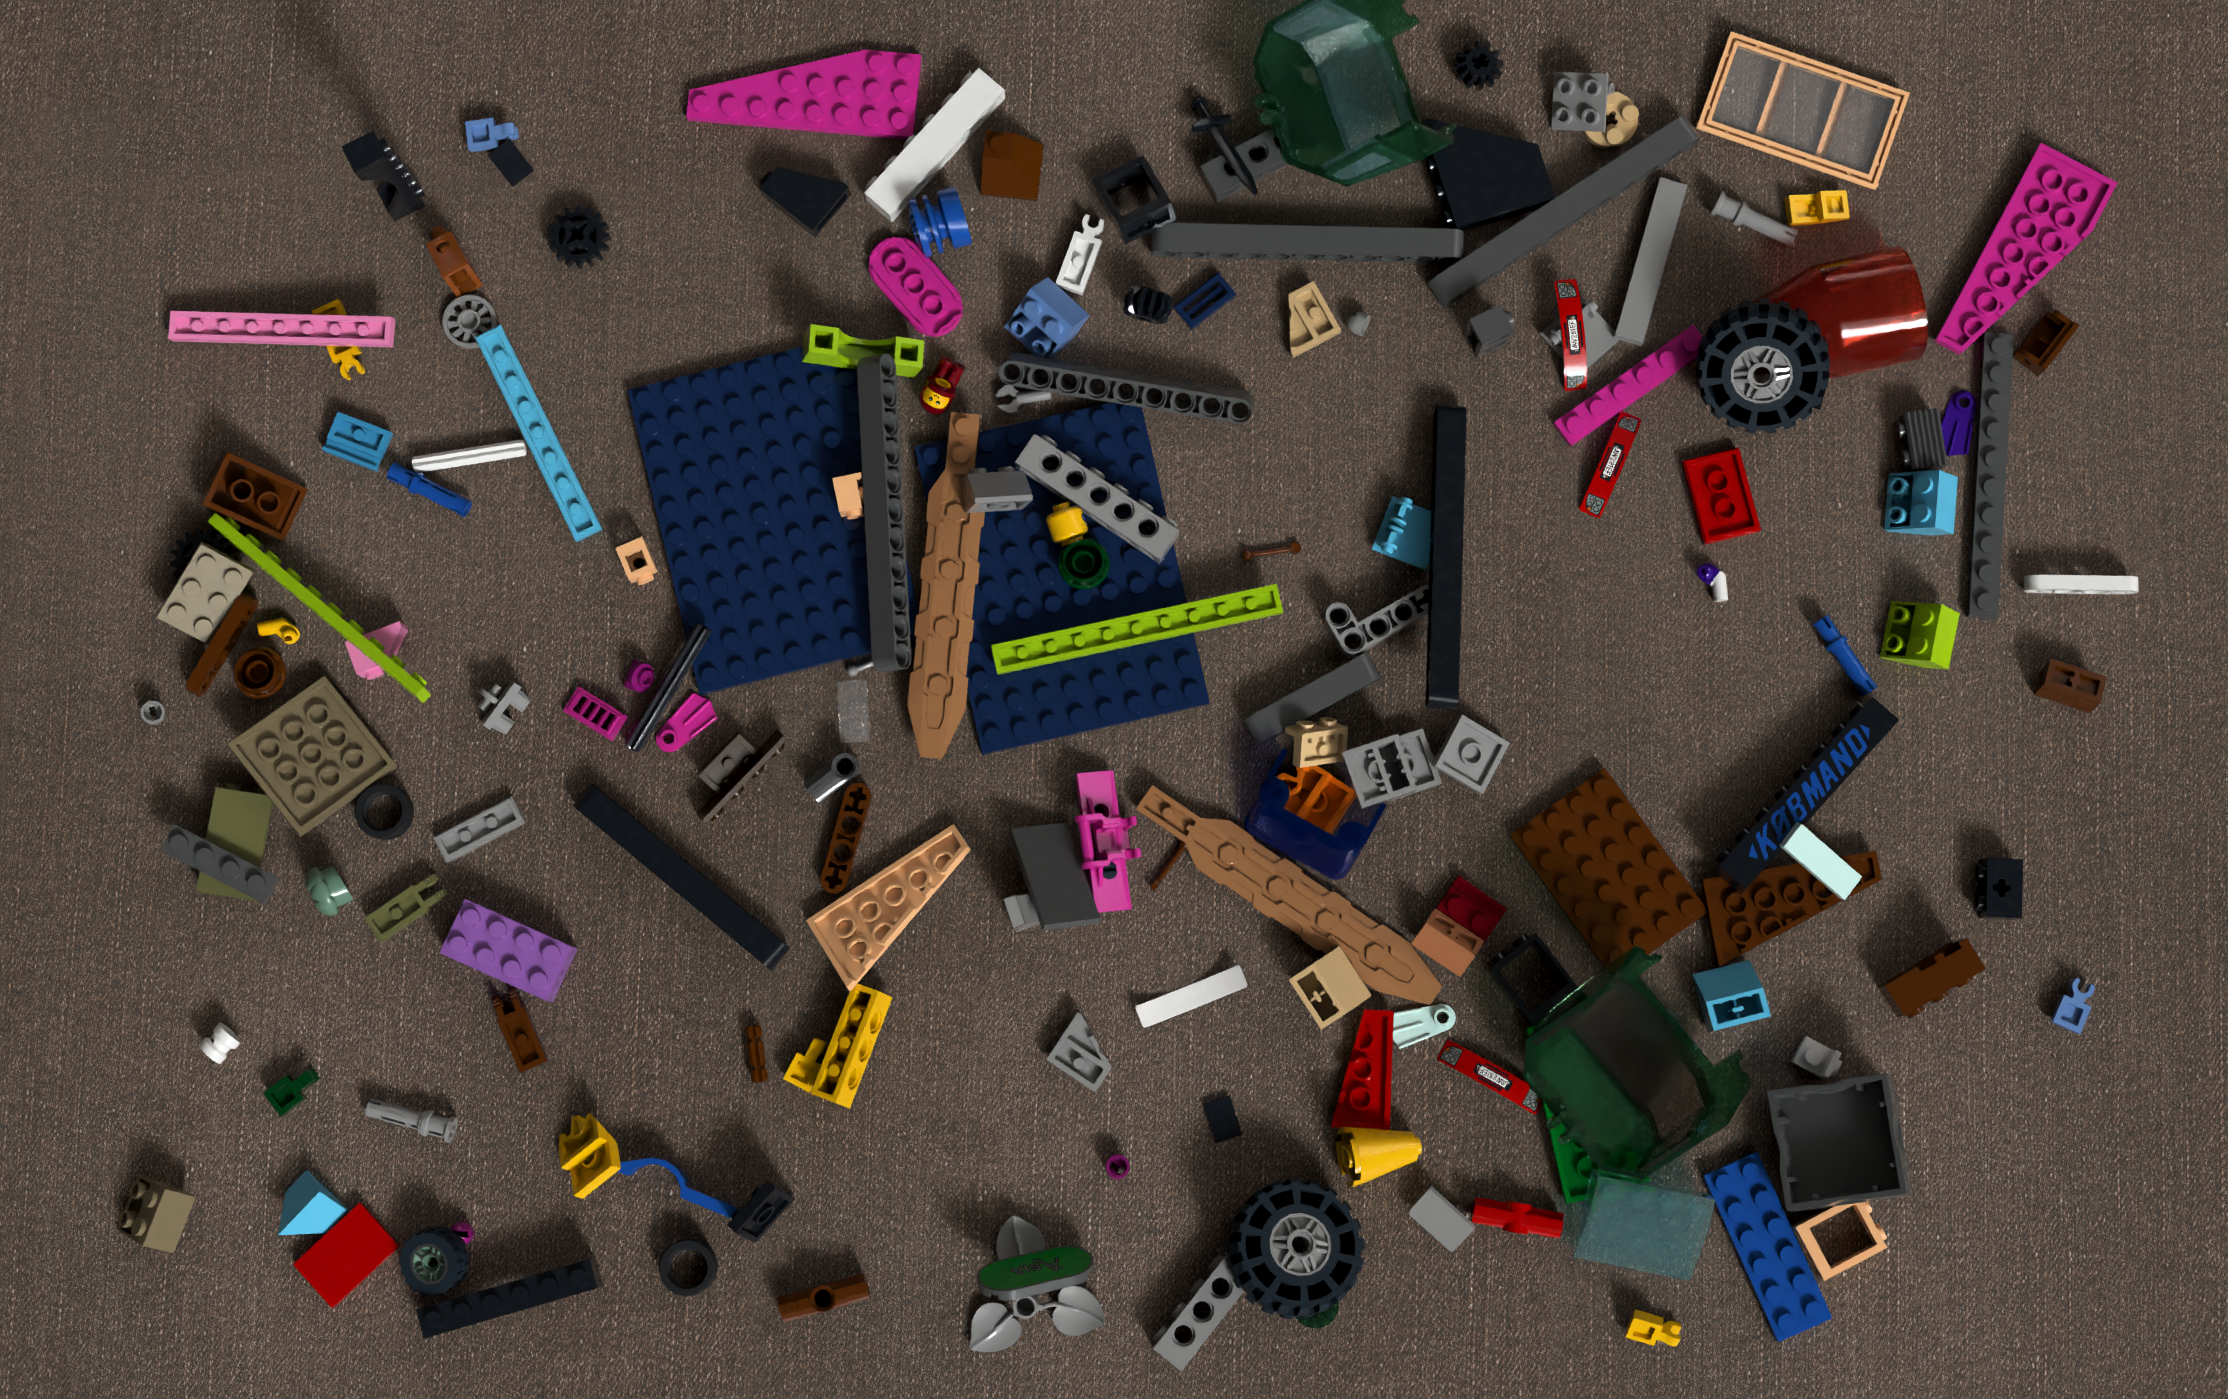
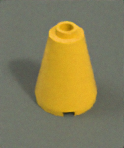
M1343 1127L1337 1132V1134H1342V1141H1336L1338 1164L1341 1174H1347L1350 1181L1345 1182L1349 1187L1359 1186L1417 1161L1418 1155L1422 1153L1419 1137H1415L1413 1132Z

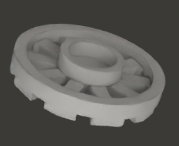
M464 295L453 300L447 306L442 320L446 336L455 345L464 349L479 348L475 339L479 335L478 331L484 333L496 327L498 322L496 313L490 303L475 295ZM467 301L472 302L470 309L466 306ZM478 304H483V307L477 312ZM457 305L461 307V313L455 311ZM487 312L491 313L490 317L482 318ZM454 316L457 318V321H449V317ZM491 324V328L487 329L482 325ZM459 327L455 332L450 333L451 328ZM464 333L463 340L461 342L458 341V338ZM471 333L475 339L474 343H469Z

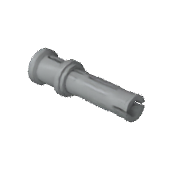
M1724 191L1719 193L1710 211L1711 215L1718 214L1732 221L1734 226L1742 224L1788 247L1792 245L1798 230L1750 209V205L1745 201L1740 203L1727 197Z
M374 1098L370 1099L365 1110L366 1117L418 1130V1133L424 1137L432 1135L443 1138L446 1143H451L458 1125V1118L454 1116L449 1119L435 1115L432 1110H425L424 1112L415 1111Z

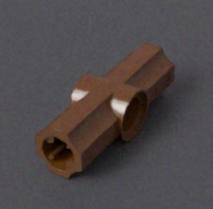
M862 1273L777 1297L783 1323L867 1300L871 1296L865 1274ZM819 1290H827L831 1294L832 1300L828 1306H822L817 1302L816 1296Z

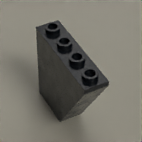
M1429 118L1421 121L1417 137L1420 146L1426 147L1428 157L1425 158L1429 173H1434L1437 183L1434 184L1437 199L1443 200L1446 209L1443 210V218L1447 227L1451 226L1452 229L1467 231L1538 210L1555 198L1538 144Z

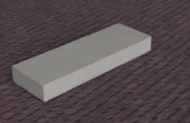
M511 796L439 833L433 838L445 862L450 863L525 824L526 821L514 797Z

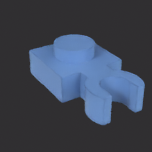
M2079 978L2071 980L2069 984L2070 997L2066 995L2060 996L2050 1020L2051 1023L2076 1034H2081L2091 1010V1006L2084 1004L2086 998L2091 997L2095 990V986L2089 984L2085 992L2081 993L2078 990Z

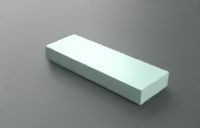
M1796 822L1779 845L1840 899L1846 900L1862 878L1859 873L1801 823Z

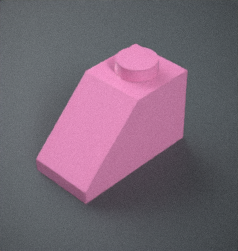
M398 621L363 636L368 640L374 637L385 647L382 652L390 658L392 654L397 655L408 629L405 624ZM349 641L345 642L356 675L371 680L384 674L378 665Z

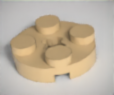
M1614 91L1613 94L1607 96L1606 115L1612 114L1615 116L1614 120L1617 124H1609V126L1605 127V132L1582 131L1585 138L1598 148L1610 149V147H1621L1631 140L1637 129L1639 111L1627 96Z

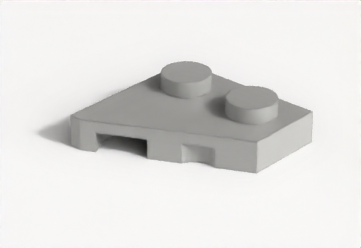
M1077 1012L1046 1059L1095 1093L1112 1068L1079 1012Z

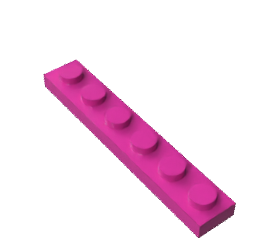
M1692 325L1555 421L1553 426L1569 447L1573 446L1697 359L1702 335Z

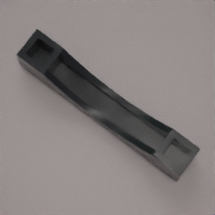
M371 131L341 146L354 173L361 181H382L376 190L388 214L394 221L425 207L421 197L426 194L421 184L416 180L413 173L409 171L406 164H403L400 156L396 154L385 137L380 139L374 131Z
M595 1257L416 1309L423 1339L597 1289L603 1287Z

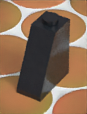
M777 167L773 173L771 171L768 172L761 180V187L759 188L762 197L815 238L851 196L849 186L845 183Z

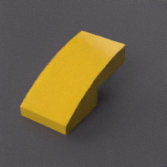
M1846 190L1819 191L1816 194L1788 195L1784 198L1787 226L1829 223L1850 218Z

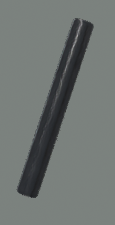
M702 623L695 625L626 740L625 745L635 752L641 751L709 638L712 630Z

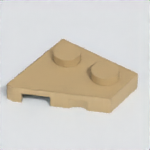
M1314 281L1288 294L1290 355L1292 359L1341 333V328Z

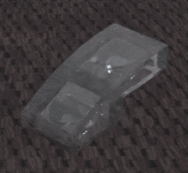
M867 679L838 681L840 743L869 742Z

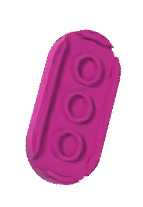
M888 237L880 241L872 249L869 258V273L873 282L916 331L926 336L937 337L951 332L958 325L963 313V304L959 292L929 257L925 258L923 251L914 241L904 237Z

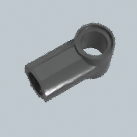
M840 753L834 757L832 762L803 784L812 797L820 804L849 780L858 776L861 770L860 762L854 755ZM849 758L853 763V769L849 774L843 775L839 770V764L842 760Z

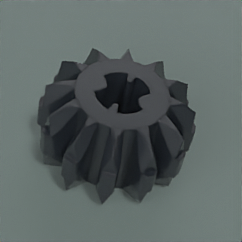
M1475 41L1474 48L1466 44L1463 48L1464 53H1458L1456 56V60L1459 63L1455 64L1454 70L1460 73L1458 76L1459 82L1468 80L1466 86L1468 89H1471L1473 84H1477V89L1481 91L1483 90L1484 83L1491 88L1495 83L1494 79H1500L1502 72L1499 69L1503 67V60L1497 59L1500 54L1499 50L1490 52V42L1485 45V48H1481L1479 41ZM1478 62L1483 64L1480 69L1474 67Z
M1132 286L1129 287L1127 294H1125L1123 310L1127 316H1131L1134 319L1157 325L1167 323L1168 317L1171 315L1173 300L1164 292L1148 287Z

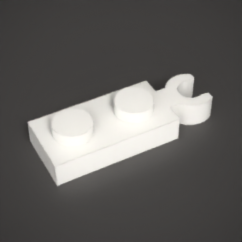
M1088 214L1082 220L1083 233L1075 231L1055 283L1059 288L1082 296L1102 244V240L1095 237L1104 229V220L1100 219L1097 227H1089L1090 215Z

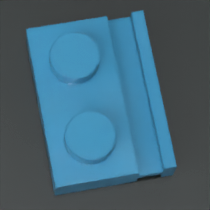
M337 412L322 451L378 472V466L384 458L393 433Z

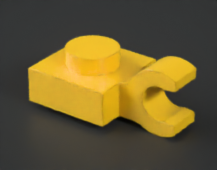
M814 1038L806 1055L799 1052L796 1053L783 1079L807 1092H811L822 1065L817 1060L827 1043Z
M1635 1309L1626 1327L1625 1338L1653 1346L1656 1340L1670 1346H1677L1681 1339V1336L1678 1335L1681 1324L1676 1321H1668L1663 1324L1664 1317Z

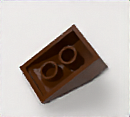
M222 451L198 503L284 541L308 489L229 452Z

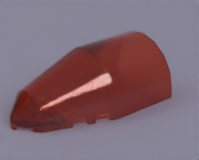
M1900 245L1809 266L1750 302V304L1759 303V298H1770L1769 303L1779 304V301L1782 300L1790 303V308L1796 311L1797 308H1801L1808 313L1807 319L1817 322L1821 328V335L1826 338L1828 343V354L1830 356L1829 378L1844 377L1918 360L1923 356L1927 348L1928 324L1922 287L1914 264L1908 253Z

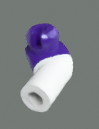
M1710 563L1701 564L1697 568L1696 574L1703 582L1712 587L1714 602L1727 601L1728 592L1725 574Z

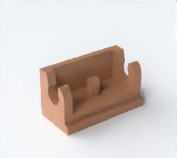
M1434 908L1411 945L1461 977L1484 941Z

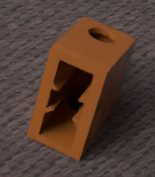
M443 226L431 229L428 233L431 241L426 244V247L442 278L456 297L467 295L483 286L468 256L452 231L446 232Z

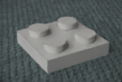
M1458 714L1431 766L1478 794H1483L1510 743L1466 716Z

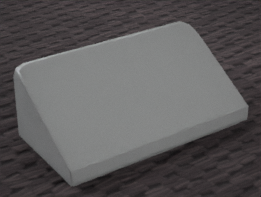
M1432 1186L1416 1200L1408 1211V1214L1450 1252H1453L1476 1228V1225Z

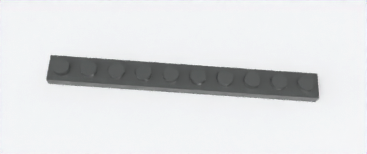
M1990 332L1982 334L1966 613L1968 618L1996 620L1999 615L2014 334Z

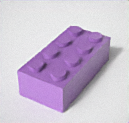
M464 899L440 953L543 1000L553 1002L578 948L480 904Z

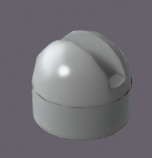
M1359 311L1352 312L1346 320L1348 330L1358 336H1363L1369 325L1370 315Z
M148 701L141 708V717L145 723L157 725L164 720L165 709L157 701ZM150 707H155L157 716L155 721L151 719Z

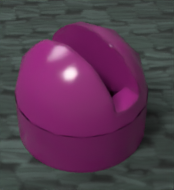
M1122 1155L1111 1156L1105 1165L1107 1175L1115 1180L1123 1179L1130 1169L1129 1161ZM1112 1163L1117 1168L1123 1170V1173L1120 1174L1119 1172L1109 1167L1110 1164Z
M457 1222L450 1228L453 1233L454 1231H468L467 1237H460L466 1245L474 1238V1229L468 1222Z

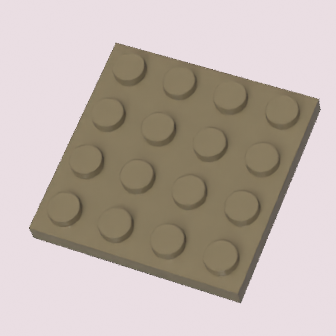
M325 676L228 743L229 749L299 837H302L363 793L365 789L371 787L397 768L393 760Z

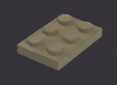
M201 541L157 613L156 618L209 645L254 573V569Z

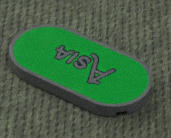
M1065 1245L996 1260L984 1265L978 1271V1289L989 1298H991L992 1294L998 1295L999 1300L1007 1301L1078 1285L1089 1278V1273H1093L1094 1258L1089 1251L1083 1248Z

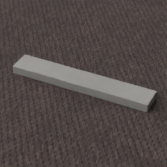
M1662 177L1658 180L1614 334L1615 339L1639 346L1643 344L1688 186L1686 184Z

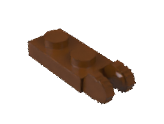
M512 987L508 989V996L516 1011L506 1014L504 1003L498 995L492 996L491 1001L498 1016V1024L520 1073H524L548 1062L549 1059L526 1007L523 1006L516 988Z

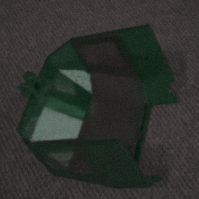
M1634 946L1602 968L1542 1017L1526 1039L1524 1079L1528 1082L1530 1089L1537 1093L1545 1102L1548 1110L1553 1115L1545 1126L1549 1130L1557 1128L1561 1123L1566 1127V1130L1557 1139L1561 1145L1567 1143L1572 1138L1576 1139L1586 1151L1588 1158L1595 1162L1601 1170L1644 1179L1726 1127L1752 1083L1749 1074L1742 1072L1739 1061L1744 1058L1740 1048L1715 1065L1710 1062L1638 976L1660 961L1663 956L1656 953L1651 956L1646 955L1643 948Z

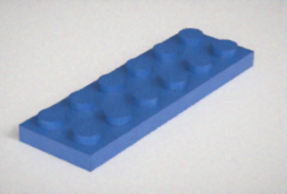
M1758 1152L1751 1153L1701 1175L1776 1342L1785 1340L1832 1319V1315Z

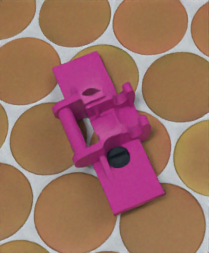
M1113 770L1076 773L1075 780L1080 815L1075 816L1074 819L1075 823H1078L1083 856L1081 869L1088 870L1090 891L1098 913L1131 910L1125 860L1142 857L1141 849L1130 848L1128 830L1132 826L1137 825L1136 816L1123 819L1119 817ZM1096 805L1103 807L1105 817L1102 813H1095L1094 807ZM1090 825L1093 827L1097 861H1095Z

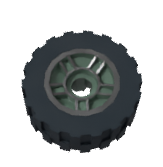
M442 1226L426 1228L411 1236L412 1238L408 1239L404 1243V1248L401 1249V1258L399 1259L401 1274L405 1277V1282L414 1291L420 1292L422 1295L438 1296L441 1293L444 1294L458 1286L467 1275L466 1271L469 1269L470 1263H468L469 1252L466 1250V1244L462 1242L457 1233H453L449 1228H442ZM436 1258L438 1263L434 1264L433 1259Z

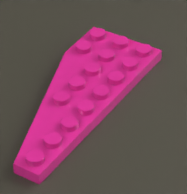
M861 50L689 90L686 118L688 121L907 140L914 134L922 57L920 54Z
M2040 143L1934 342L1958 355L1966 350L2093 231L2117 182Z

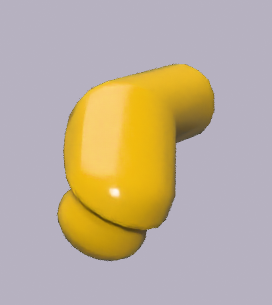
M277 618L257 623L258 632L261 637L277 634L288 645L294 644L300 637L298 628L286 618Z

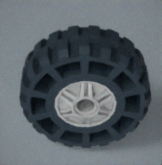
M1759 298V303L1750 304L1749 300L1739 303L1738 308L1735 310L1730 307L1721 313L1720 319L1718 321L1713 320L1707 327L1706 335L1702 336L1696 361V383L1701 389L1700 396L1704 404L1711 405V413L1718 419L1721 417L1727 420L1726 425L1736 429L1740 426L1746 428L1745 432L1755 434L1756 430H1765L1766 434L1776 433L1777 428L1784 426L1785 429H1789L1795 426L1798 418L1805 420L1812 413V407L1820 404L1824 397V389L1827 388L1829 381L1830 356L1828 354V343L1826 338L1821 335L1820 326L1815 320L1809 321L1807 319L1808 313L1801 308H1797L1795 311L1790 308V303L1782 300L1779 301V304L1769 303L1770 298Z
M1288 1179L1286 1182L1281 1183L1276 1181L1251 1196L1238 1209L1237 1215L1232 1219L1229 1226L1231 1230L1230 1235L1226 1238L1225 1249L1229 1250V1257L1226 1259L1228 1269H1233L1235 1278L1232 1280L1236 1287L1243 1288L1247 1293L1245 1298L1251 1304L1256 1302L1261 1305V1311L1270 1315L1277 1313L1280 1314L1281 1318L1292 1319L1293 1317L1308 1318L1317 1313H1322L1338 1303L1357 1282V1273L1362 1270L1364 1259L1361 1257V1251L1365 1249L1364 1238H1359L1358 1234L1361 1225L1358 1218L1353 1219L1348 1212L1352 1209L1346 1201L1341 1203L1335 1198L1337 1193L1331 1188L1323 1190L1319 1188L1318 1182L1308 1180L1306 1183L1301 1182L1299 1179ZM1292 1245L1296 1247L1298 1252L1293 1249Z

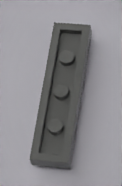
M176 824L173 825L160 851L263 904L268 903L280 880V877Z

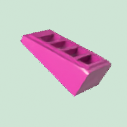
M579 686L563 709L565 713L612 742L628 718L625 714ZM584 696L587 699L579 712L573 711L580 698ZM593 702L596 705L586 719L583 715ZM601 708L605 709L597 724L593 723L592 721ZM611 713L614 717L606 730L601 727Z

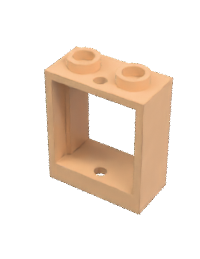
M1869 1202L1826 1207L1791 1225L1799 1245L1818 1280L1825 1281L1887 1248L1884 1242L1887 1239L1884 1230L1879 1223L1874 1224L1869 1214L1872 1212ZM1853 1206L1873 1244L1829 1266L1810 1228Z

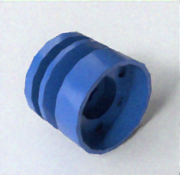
M955 186L937 191L938 204L932 206L926 194L922 195L924 209L919 210L915 198L908 199L910 224L916 243L923 251L925 258L932 256L929 245L931 242L936 243L939 254L943 253L942 239L945 238L949 239L954 249L972 244Z

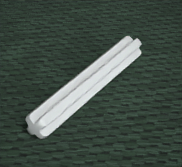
M514 440L414 456L412 458V467L416 473L521 457L526 455L527 449L523 440Z

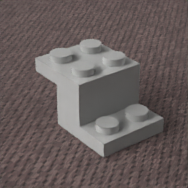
M1423 728L1401 736L1395 734L1341 753L1360 809L1384 801L1388 803L1442 784L1438 770L1431 766L1434 759Z

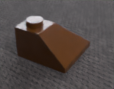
M986 130L982 158L981 195L1037 201L1044 144L1016 133Z

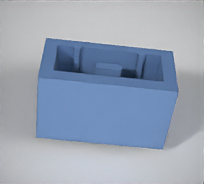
M1047 277L1029 289L1004 328L1035 356L1054 358L1074 338L1090 315Z

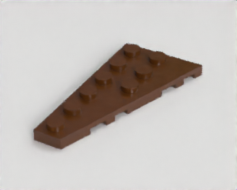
M1877 851L1840 857L1862 876L1848 897L1882 880ZM1801 864L1764 869L1742 894H1739L1721 877L1701 880L1717 967L1843 901V899L1837 897Z

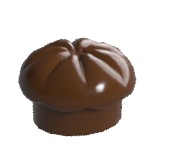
M265 647L250 649L238 659L235 665V683L239 690L250 698L265 699L271 697L284 685L286 679L285 663L281 656L272 649Z

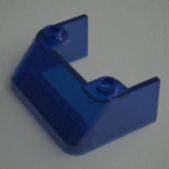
M1283 748L1245 817V829L1253 837L1331 880L1343 879L1350 872L1387 804L1381 802L1367 827L1358 822H1347L1339 829L1336 837L1284 809L1289 799L1290 791L1284 781L1275 777L1288 753V750Z

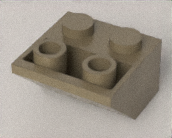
M138 1174L136 1182L130 1188V1197L125 1210L119 1216L117 1230L142 1246L174 1254L196 1197L181 1188L143 1174Z

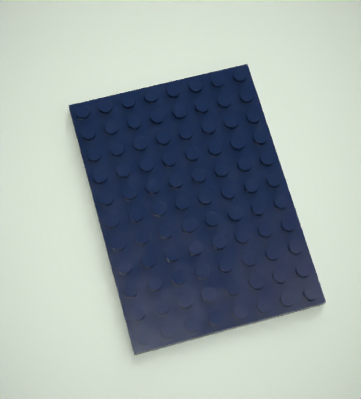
M803 347L628 390L686 639H688L697 623H702L712 630L693 663L698 690L701 696L872 653L865 515L851 520L847 519V516L841 517L832 478L859 472L862 474L857 370L802 362ZM906 558L910 643L916 642V637L914 636L916 615L919 614V607Z
M1108 403L979 432L975 469L986 468L987 473L998 472V468L1012 466L1015 467V471H1020L1016 468L1015 461L1033 435L1036 434L1039 437L1046 435L1058 444L1056 446L1058 450L1064 454L1067 451L1072 452L1081 459L1080 464L1088 470L1091 467L1099 470L1105 475L1104 480L1112 486L1115 483L1121 485L1129 491L1128 496L1136 502L1141 499L1153 507L1152 513L1160 518L1163 515L1167 516L1142 407ZM948 439L914 446L927 503L929 491L945 470ZM1049 458L1043 463V467L1049 471L1055 470L1059 466V462L1054 458ZM1077 474L1070 475L1067 479V483L1072 487H1077L1083 482V478ZM1026 475L1033 495V501L1022 510L985 512L978 554V562L980 563L978 584L975 585L972 615L974 620L973 640L969 645L966 675L969 678L968 692L982 755L1210 705L1194 633L997 675L991 645L1185 604L1187 601L1174 545H1172L1159 564L1084 513L1088 531L1083 535V538L1096 540L1106 549L1110 559V568L1106 578L1094 588L1076 589L1068 585L1060 576L1057 566L1058 556L1063 547L1061 543H1055L1052 540L1046 522L1047 516L1053 513L1052 507L1066 501L1028 475ZM1101 490L1094 491L1091 494V499L1096 503H1102L1107 498L1106 493ZM1121 506L1115 510V515L1119 519H1126L1131 515V511L1129 508ZM1145 522L1139 526V531L1143 535H1151L1154 533L1155 527L1153 524Z

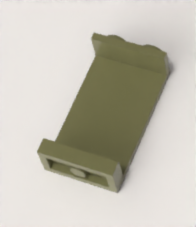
M226 783L225 789L215 787L206 840L261 868L273 808L272 801L261 788H255L254 793L243 791L244 786ZM201 871L199 872L196 892L257 901Z

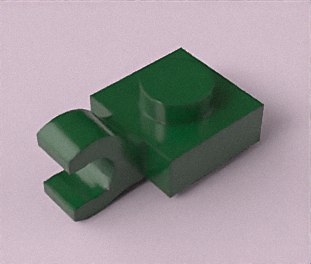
M314 1069L311 1071L306 1070L295 1080H293L291 1075H286L263 1094L278 1115L283 1117L307 1099L302 1091L316 1083L320 1077Z

